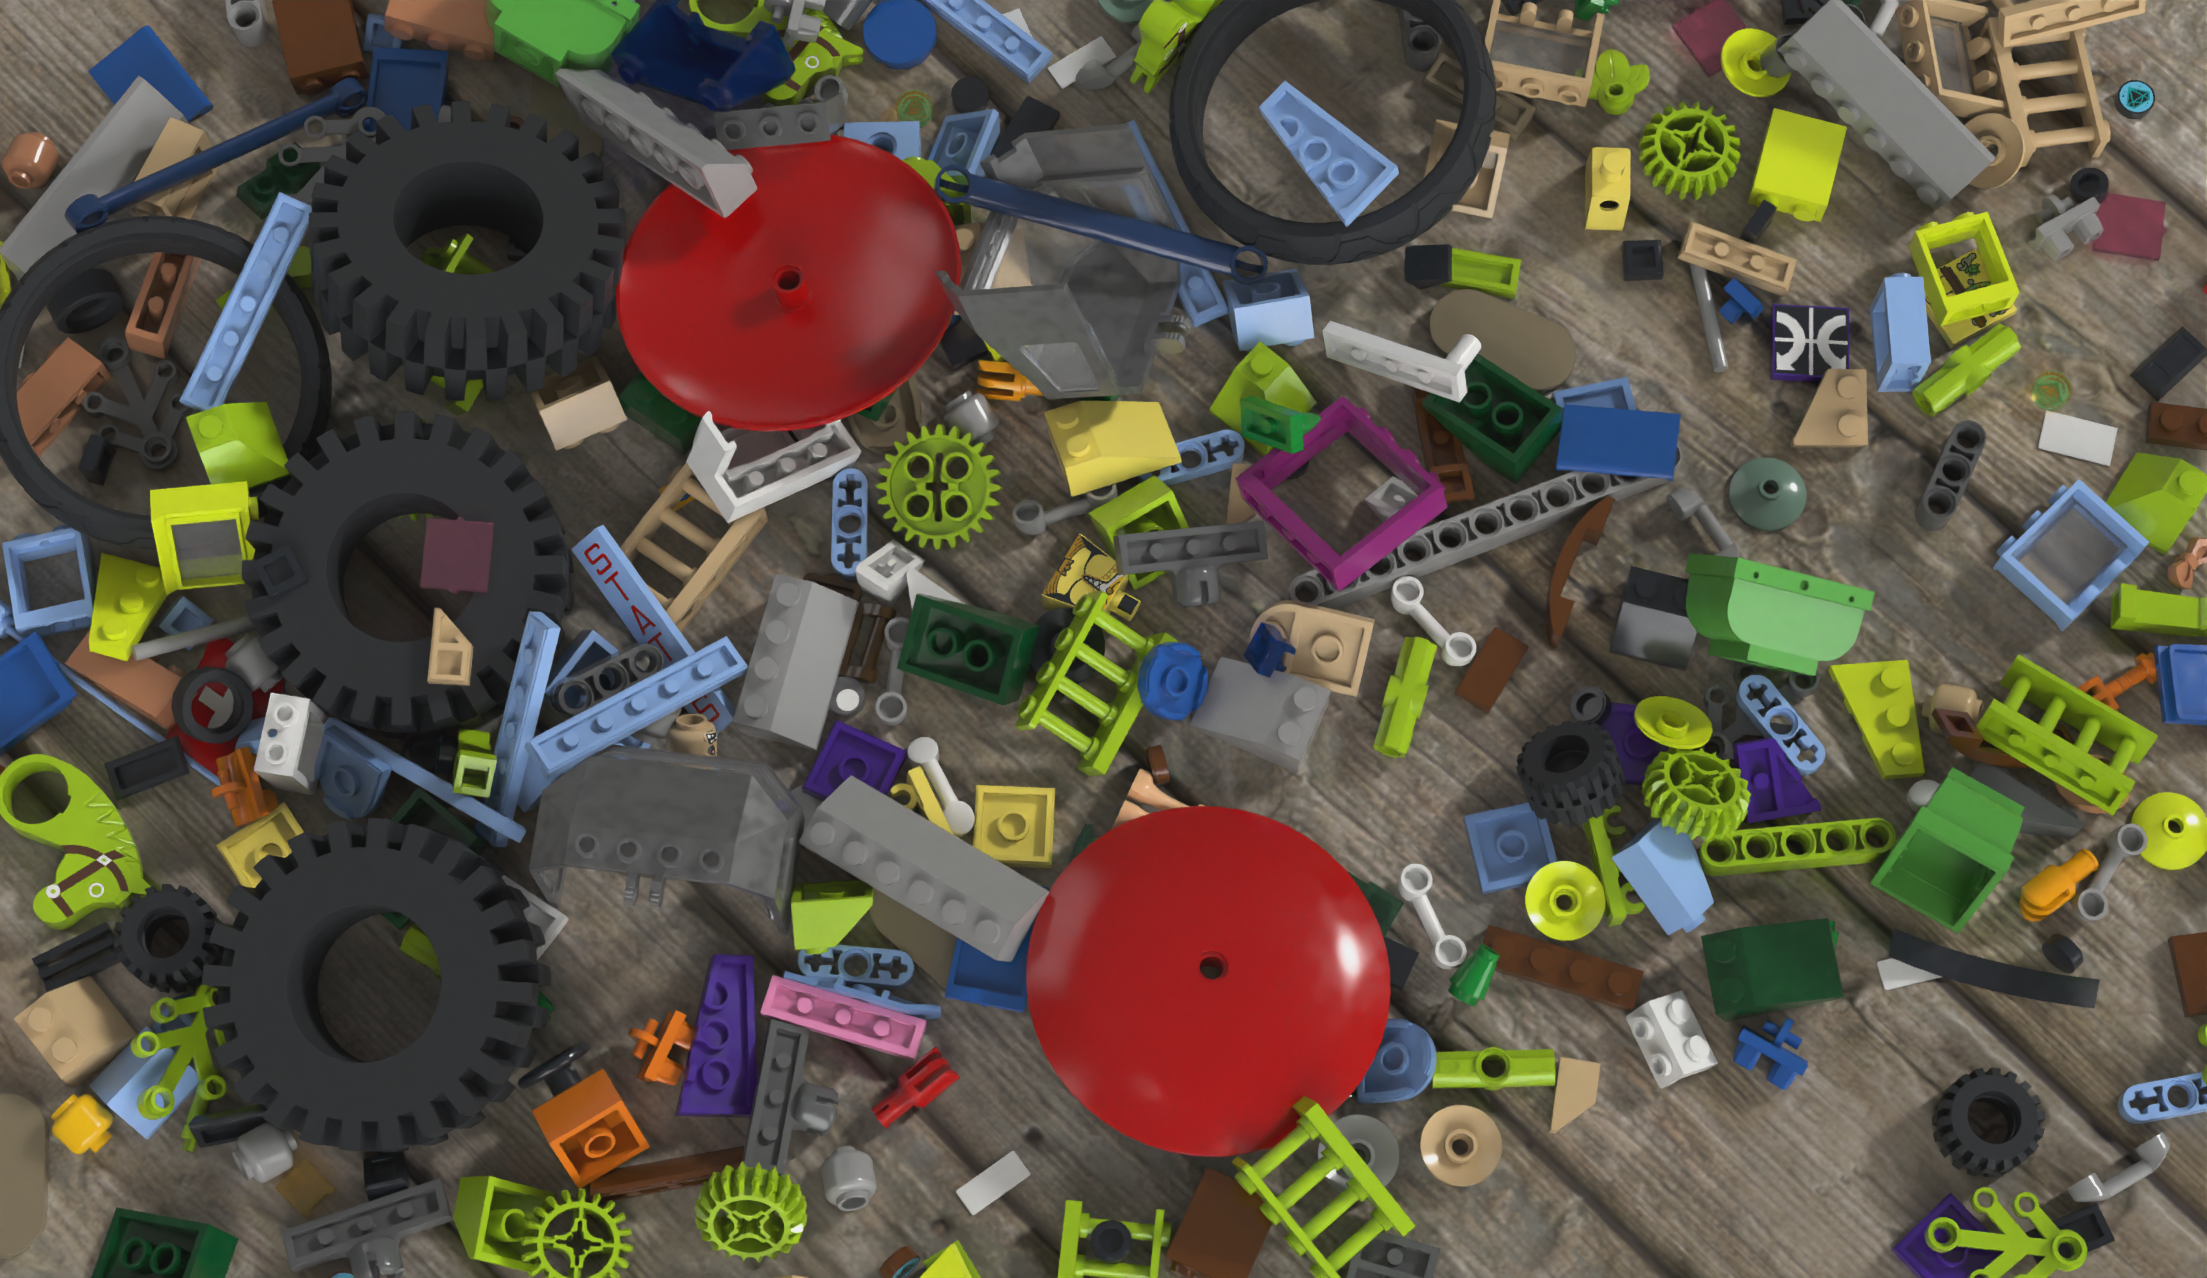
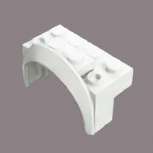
M708 411L698 425L693 447L686 462L727 523L830 478L844 469L852 468L861 450L842 424L841 419L807 429L792 430L795 437L799 440L795 443L787 431H753L733 427L719 431L713 423L711 412Z

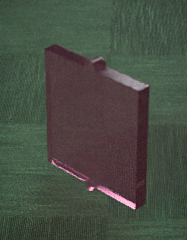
M1715 0L1703 8L1696 7L1694 13L1672 26V29L1708 78L1723 70L1720 58L1725 41L1734 32L1747 28L1727 0Z
M2109 193L2096 212V216L2099 218L2104 230L2100 237L2093 241L2092 251L2159 261L2162 236L2167 232V229L2163 227L2166 202Z
M458 517L456 520L427 518L420 587L450 590L452 594H457L458 591L487 593L494 523L465 521L463 517Z

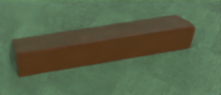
M745 1146L613 1169L590 1183V1196L593 1197L599 1193L601 1200L598 1204L610 1200L616 1201L703 1185L704 1181H709L713 1172L722 1173L726 1165L738 1169L742 1162Z

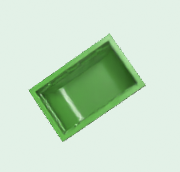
M485 0L486 21L494 32V51L557 88L561 85L555 72L560 68L599 69L608 74L622 53L627 54L637 38L640 5L632 0Z
M1689 553L1685 573L1690 574L1686 595L1687 616L1698 633L1711 639L1708 655L1775 671L1815 676L1818 661H1832L1846 654L1857 639L1864 612L1871 611L1874 591L1739 557Z
M1952 767L1929 799L1925 807L1921 806L1878 867L1869 884L1959 934L2007 873L2014 859V856L2010 854L2022 825L2023 817L2021 814L2025 807Z

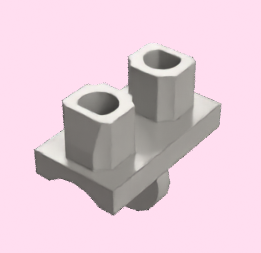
M764 0L765 9L773 13L772 22L782 23L783 16H789L782 45L793 48L796 39L816 43L822 19L802 14L803 7L823 12L826 0Z
M2053 194L2043 198V211L2036 214L2037 221L2042 225L2036 228V237L2028 242L2034 252L2043 248L2054 261H2057L2070 253L2074 248L2073 243L2066 234L2075 231L2083 244H2088L2099 238L2104 228L2096 216L2100 204L2095 197L2072 208L2074 206L2073 201L2069 197L2062 201Z

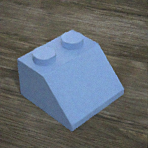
M1297 269L1267 273L1262 279L1249 285L1240 284L1234 279L1222 281L1232 333L1239 351L1245 350L1250 352L1260 341L1266 346L1277 344L1295 346L1303 343L1306 339L1314 338L1310 296ZM1258 275L1249 276V277H1245V278H1253V277H1257Z

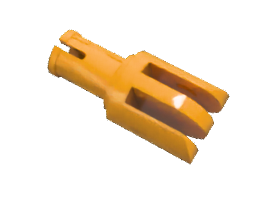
M978 360V369L986 373L977 375V384L984 387L978 388L976 393L983 394L986 399L1021 402L1022 398H1026V395L1044 396L1031 381L1010 363Z
M2082 848L2061 866L2048 865L2024 884L2020 895L2021 900L2019 901L2020 912L2023 917L2031 922L2041 921L2064 903L2071 900L2076 894L2075 885L2098 869L2099 863L2096 857L2089 850Z

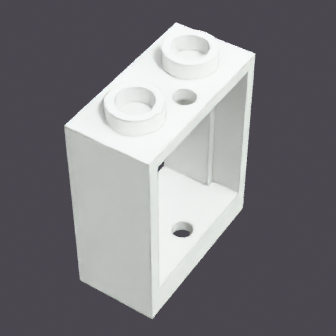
M271 693L254 771L275 789L315 795L318 781L315 780V763L325 731L322 728L329 717L311 699ZM275 729L277 735L274 738H270L269 732Z

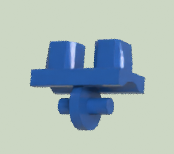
M1786 1017L1781 1027L1766 1019L1761 1030L1774 1037L1773 1041L1745 1025L1742 1026L1738 1033L1737 1039L1740 1041L1737 1044L1733 1061L1752 1071L1762 1053L1775 1060V1063L1768 1073L1766 1080L1782 1090L1787 1089L1795 1080L1797 1074L1803 1076L1808 1067L1807 1060L1781 1046L1784 1042L1797 1050L1803 1040L1789 1032L1794 1021Z

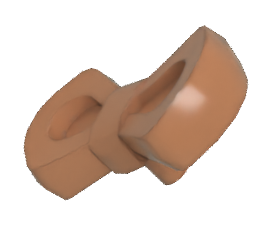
M2191 537L2186 552L2176 556L2175 563L2168 566L2167 576L2172 586L2179 589L2192 588L2194 571L2200 564L2207 563L2206 538Z

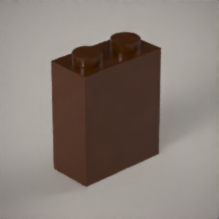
M352 0L272 1L289 79L297 95L320 93L325 88L333 87L338 82L347 78H355L358 82L362 79L370 78Z
M1207 1167L1166 1253L1165 1262L1171 1265L1169 1271L1181 1278H1193V1276L1197 1278H1248L1273 1225L1259 1207L1264 1202L1257 1193L1254 1192L1252 1195H1249L1237 1180Z

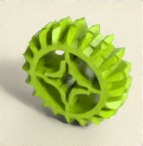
M1682 101L1678 104L1676 111L1668 104L1664 108L1663 114L1656 112L1652 116L1651 123H1647L1644 126L1643 137L1640 138L1638 145L1639 149L1642 150L1639 154V163L1646 164L1643 170L1644 176L1655 175L1652 181L1653 188L1661 184L1666 186L1664 191L1666 196L1671 194L1672 190L1679 191L1678 196L1680 200L1685 199L1687 193H1691L1695 201L1701 198L1702 191L1711 197L1715 194L1716 187L1723 189L1728 183V178H1732L1737 170L1736 164L1739 163L1741 158L1740 152L1737 151L1741 144L1740 138L1733 137L1736 131L1735 125L1724 126L1727 120L1726 113L1718 117L1713 115V105L1707 108V111L1700 110L1699 101L1694 103L1692 108H1688L1685 102ZM1704 136L1714 144L1717 152L1714 151V147L1705 141ZM1696 142L1693 153L1689 152L1686 159H1683L1686 149H1690L1692 144ZM1662 149L1666 150L1665 154L1673 159L1675 166L1665 158ZM1690 170H1699L1698 172H1689Z
M1670 747L1666 752L1660 751L1644 774L1645 779L1642 783L1643 788L1641 791L1645 797L1644 805L1651 808V817L1662 819V827L1670 826L1674 828L1676 835L1680 832L1688 834L1691 841L1696 836H1700L1705 842H1708L1712 837L1722 840L1725 835H1732L1738 829L1748 813L1747 808L1750 803L1751 793L1747 790L1748 781L1740 778L1741 770L1729 766L1730 759L1721 760L1716 757V751L1709 754L1704 752L1702 747L1696 750Z
M742 1161L738 1169L726 1165L722 1173L713 1172L709 1181H704L703 1186L700 1188L699 1198L696 1199V1229L701 1230L702 1241H711L713 1251L724 1249L726 1258L738 1255L741 1257L742 1262H744L747 1257H754L760 1263L763 1257L767 1255L776 1260L780 1252L789 1253L793 1244L799 1242L803 1228L806 1226L807 1203L805 1196L801 1195L800 1184L792 1183L790 1174L779 1176L776 1166L765 1170L762 1169L760 1162L753 1168L747 1167Z
M581 1188L577 1191L576 1201L571 1200L568 1190H563L560 1193L561 1205H558L552 1196L547 1197L545 1203L549 1209L548 1213L538 1206L532 1211L540 1223L526 1221L524 1224V1228L534 1233V1237H522L520 1245L533 1247V1251L523 1254L521 1260L522 1262L535 1260L537 1264L527 1272V1275L531 1278L541 1272L545 1276L544 1278H580L585 1257L604 1253L609 1254L604 1267L595 1275L587 1278H621L613 1269L614 1266L620 1269H627L630 1263L626 1259L619 1257V1254H627L633 1251V1245L620 1242V1239L627 1238L632 1234L631 1228L618 1230L616 1226L626 1219L625 1214L620 1213L612 1219L608 1213L615 1207L616 1203L610 1200L603 1209L597 1206L601 1200L599 1193L591 1198L590 1203L585 1202L586 1191ZM573 1212V1219L567 1234L555 1235L554 1237L544 1236L546 1228L552 1220L562 1214ZM586 1214L594 1217L603 1225L608 1234L609 1241H603V1238L593 1237L587 1230V1219H585ZM578 1231L580 1242L590 1247L587 1250L582 1249L580 1251V1255L575 1263L573 1248L568 1247L564 1243L566 1240L571 1241L574 1238L573 1235ZM544 1249L560 1253L564 1256L567 1263L568 1277L552 1268L546 1259Z

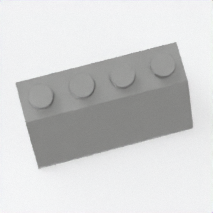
M775 574L733 718L734 725L742 734L817 751L829 710V703L859 604L858 601L811 581Z

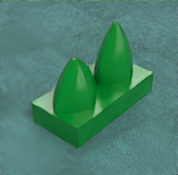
M1255 396L1240 399L1242 436L1291 454L1304 450L1303 435L1310 432L1321 419L1317 414L1298 412Z

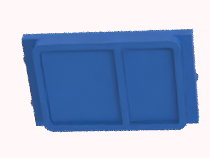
M374 47L366 107L378 108L386 116L392 114L406 131L411 130L412 108L430 104L438 122L442 105H445L449 72L448 51ZM373 119L365 120L364 130L367 132L376 130V121Z
M33 632L0 657V756L68 707L72 699L78 696L59 667V663L54 659L37 632Z
M2157 645L2153 649L2162 723L2207 725V645Z
M1036 918L1012 962L994 960L957 937L945 998L979 1004L983 1007L990 1006L1024 1013L1028 999L1026 990V961L1030 937Z

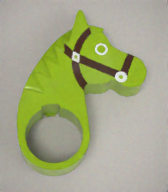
M689 0L691 25L697 35L707 43L724 48L758 49L772 52V69L764 75L762 80V99L764 105L769 102L774 103L776 106L797 105L809 89L816 85L822 77L827 75L838 77L843 66L863 63V49L843 40L836 26L822 11L803 7L802 14L822 19L816 43L796 39L792 48L782 45L789 16H783L782 23L772 22L773 13L765 9L764 0H752L755 7L745 19L733 24H719L707 19L698 8L701 0Z
M1154 0L1144 12L1139 22L1138 28L1141 35V44L1136 58L1133 59L1137 65L1130 78V82L1135 84L1146 75L1147 80L1143 91L1149 94L1172 65L1182 58L1184 51L1190 46L1189 42L1193 35L1223 0H1172L1171 2Z
M44 754L27 755L7 766L0 775V814L3 819L20 835L66 853L57 868L55 883L41 889L33 901L34 912L48 927L65 930L95 910L101 908H120L122 910L124 906L127 908L132 903L130 899L136 894L141 898L147 895L145 889L151 886L143 879L140 853L128 826L107 795L86 774L67 762ZM41 771L55 772L65 777L68 785V795L71 799L63 814L59 813L51 820L39 824L24 823L15 818L12 811V797L16 787L23 779Z

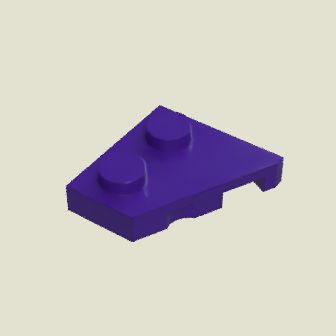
M1764 738L1732 744L1735 768L1741 770L1740 778L1748 781L1747 790L1751 793L1750 803L1747 808L1748 813L1743 822L1754 823L1821 811L1820 803L1806 789L1801 781L1802 777L1795 767L1788 763L1784 751L1775 738Z

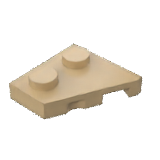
M1827 369L1817 387L1816 394L1804 414L1805 416L1791 441V447H1866L1868 445L1867 369Z

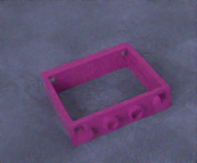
M1344 396L1318 414L1321 417L1319 423L1310 432L1303 435L1304 450L1291 454L1274 448L1236 477L1242 499L1339 592L1448 508L1444 495L1446 487L1438 481L1437 474L1433 471L1428 473L1423 469L1420 461L1410 449H1401L1386 427L1381 426L1378 428L1372 422L1370 415L1363 406L1360 409L1355 407ZM1348 431L1418 496L1343 555L1339 556L1271 490Z

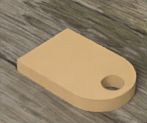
M1295 600L1279 601L1265 608L1255 620L1250 633L1251 653L1260 667L1292 674L1333 692L1357 697L1375 619ZM1266 626L1277 628L1281 633V641L1275 645L1264 643L1260 638V630Z

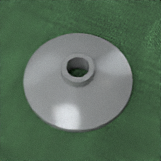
M1348 1115L1335 1121V1126L1355 1150L1361 1151L1364 1154V1162L1383 1186L1386 1187L1395 1176L1399 1165V1148L1390 1129L1381 1121L1367 1115ZM1319 1142L1318 1160L1323 1157L1321 1152L1325 1149L1321 1142ZM1342 1168L1338 1171L1333 1169L1324 1177L1328 1184L1340 1193L1347 1188L1346 1182L1350 1180Z

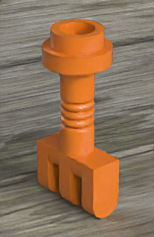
M2150 652L2147 655L2144 653L2138 655L2134 659L2136 664L2134 668L2105 686L2096 675L2077 688L2086 694L2092 691L2094 694L2093 698L2118 711L2120 707L2114 700L2115 697L2144 679L2151 684L2157 681L2154 654Z

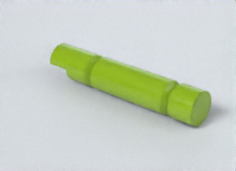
M214 1069L215 1074L219 1076L220 1071ZM209 1081L207 1088L211 1094H213L215 1087L214 1083ZM196 1090L186 1119L187 1124L184 1125L180 1136L185 1139L181 1150L193 1152L196 1140L189 1128V1123L195 1116L205 1115L210 1101H205L199 1096L198 1090Z

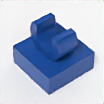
M1735 277L1723 288L1731 299L1720 308L1719 312L1731 325L1738 320L1744 311L1752 319H1755L1765 309L1762 303Z

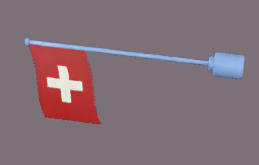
M0 599V638L5 639L10 635L18 642H21L26 637L20 635L15 630L12 607ZM227 638L208 642L203 658L196 669L205 666L225 669V663L228 660L225 653L234 643ZM55 659L65 676L159 743L178 736L187 764L217 786L221 785L217 774L219 769L216 759L235 752L239 735L233 740L220 744L207 743L185 734L176 723L171 731H168L166 738H164ZM283 678L266 693L261 688L251 692L254 701L251 720L266 717L270 694L284 693L285 680ZM220 682L203 684L197 689L196 692L198 694L192 700L191 711L193 718L205 728L222 726L229 719L233 711L234 699L232 692Z

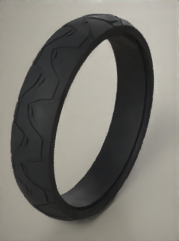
M1223 0L1204 20L1189 42L1190 46L1184 51L1175 73L1170 96L1169 119H1171V123H1169L1175 163L1185 187L1199 208L1221 230L1244 246L1251 245L1264 252L1268 257L1307 265H1335L1370 259L1393 251L1431 229L1453 209L1452 206L1462 199L1474 182L1488 152L1492 138L1490 135L1493 133L1497 100L1496 80L1492 61L1480 32L1456 0H1374L1396 6L1417 16L1431 26L1447 42L1463 70V106L1450 144L1427 176L1408 193L1394 202L1371 213L1356 217L1348 227L1342 221L1306 223L1266 214L1244 203L1232 194L1209 168L1203 144L1204 113L1211 88L1222 66L1233 51L1249 35L1271 19L1302 5L1321 1Z
M156 215L128 217L105 222L97 228L92 227L65 239L58 246L46 252L17 281L0 309V455L13 477L39 506L76 531L98 540L124 547L157 550L151 515L126 513L108 508L75 492L44 465L27 440L18 411L16 393L17 372L25 340L33 323L47 303L65 285L85 271L119 257L140 253L162 252L194 256L227 268L239 276L254 244L223 228L194 219ZM286 273L272 306L281 316L297 350L301 366V394L294 424L283 448L288 461L298 452L309 462L315 457L320 446L316 438L325 433L329 419L332 398L331 362L329 360L325 335L315 311L299 286ZM292 476L249 490L250 497L257 496L260 518L269 512L260 500L268 485L272 484L282 490ZM236 519L172 525L176 549L211 543L238 532Z

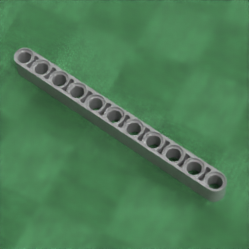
M1678 444L1676 451L1674 476L1678 470L1682 458L1681 448L1678 446ZM1573 471L1418 530L1377 562L1385 566L1388 571L1387 573L1375 575L1368 569L1351 582L1352 585L1350 587L1342 589L1340 592L1316 569L1301 574L1291 582L1288 600L1300 601L1296 594L1300 591H1310L1316 599L1308 602V604L1337 609L1392 588L1395 581L1400 577L1411 576L1418 578L1584 515L1607 496L1614 498V503L1666 484L1669 481L1661 478L1635 476L1634 480H1625L1620 475ZM1594 483L1599 487L1600 492L1595 494L1588 493L1582 485ZM1557 496L1565 502V505L1554 507L1549 504L1547 498ZM1518 509L1527 512L1530 518L1524 521L1517 520L1511 512ZM1479 523H1487L1492 526L1494 532L1482 534L1475 526ZM1446 536L1453 537L1459 545L1454 548H1448L1442 545L1439 539ZM1408 550H1416L1421 553L1423 559L1416 562L1410 561L1404 556V553Z

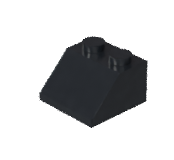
M1631 566L1625 580L1609 653L1686 671L1697 634L1686 612V595L1689 580Z

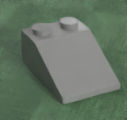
M1220 657L1208 683L1202 705L1196 710L1189 727L1298 773L1329 704L1331 690L1292 674Z

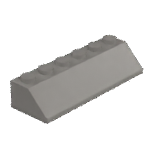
M1829 0L1778 49L1784 56L1786 63L1792 69L1797 70L1811 84L1813 91L1817 95L1824 97L1837 110L1839 117L1845 123L1850 124L1863 137L1866 145L1872 150L1877 151L1890 164L1891 170L1897 176L1903 178L1916 191L1918 198L1925 204L1930 205L1935 211L1950 201L1996 159L1842 0Z
M560 68L555 72L582 125L726 219L758 189L751 175L753 168L743 156L739 154L733 156L714 138L708 140L693 124L687 123L685 125L668 108L663 107L660 109L654 105L645 93L632 91L620 77L615 76L612 78L599 69Z
M138 76L0 247L1 257L18 280L46 252L58 246L65 239L77 234L64 216L66 209L71 203L87 194H95L99 198L134 182L170 117L188 124L185 116L142 77ZM135 205L108 216L105 222L123 219L131 208H135Z
M854 776L848 777L817 807L799 840L800 844L998 961L1012 962L1050 892Z

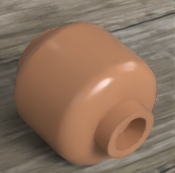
M37 132L19 134L13 139L3 156L2 168L9 181L16 187L22 189L41 188L49 181L57 167L59 155L54 143L47 136Z

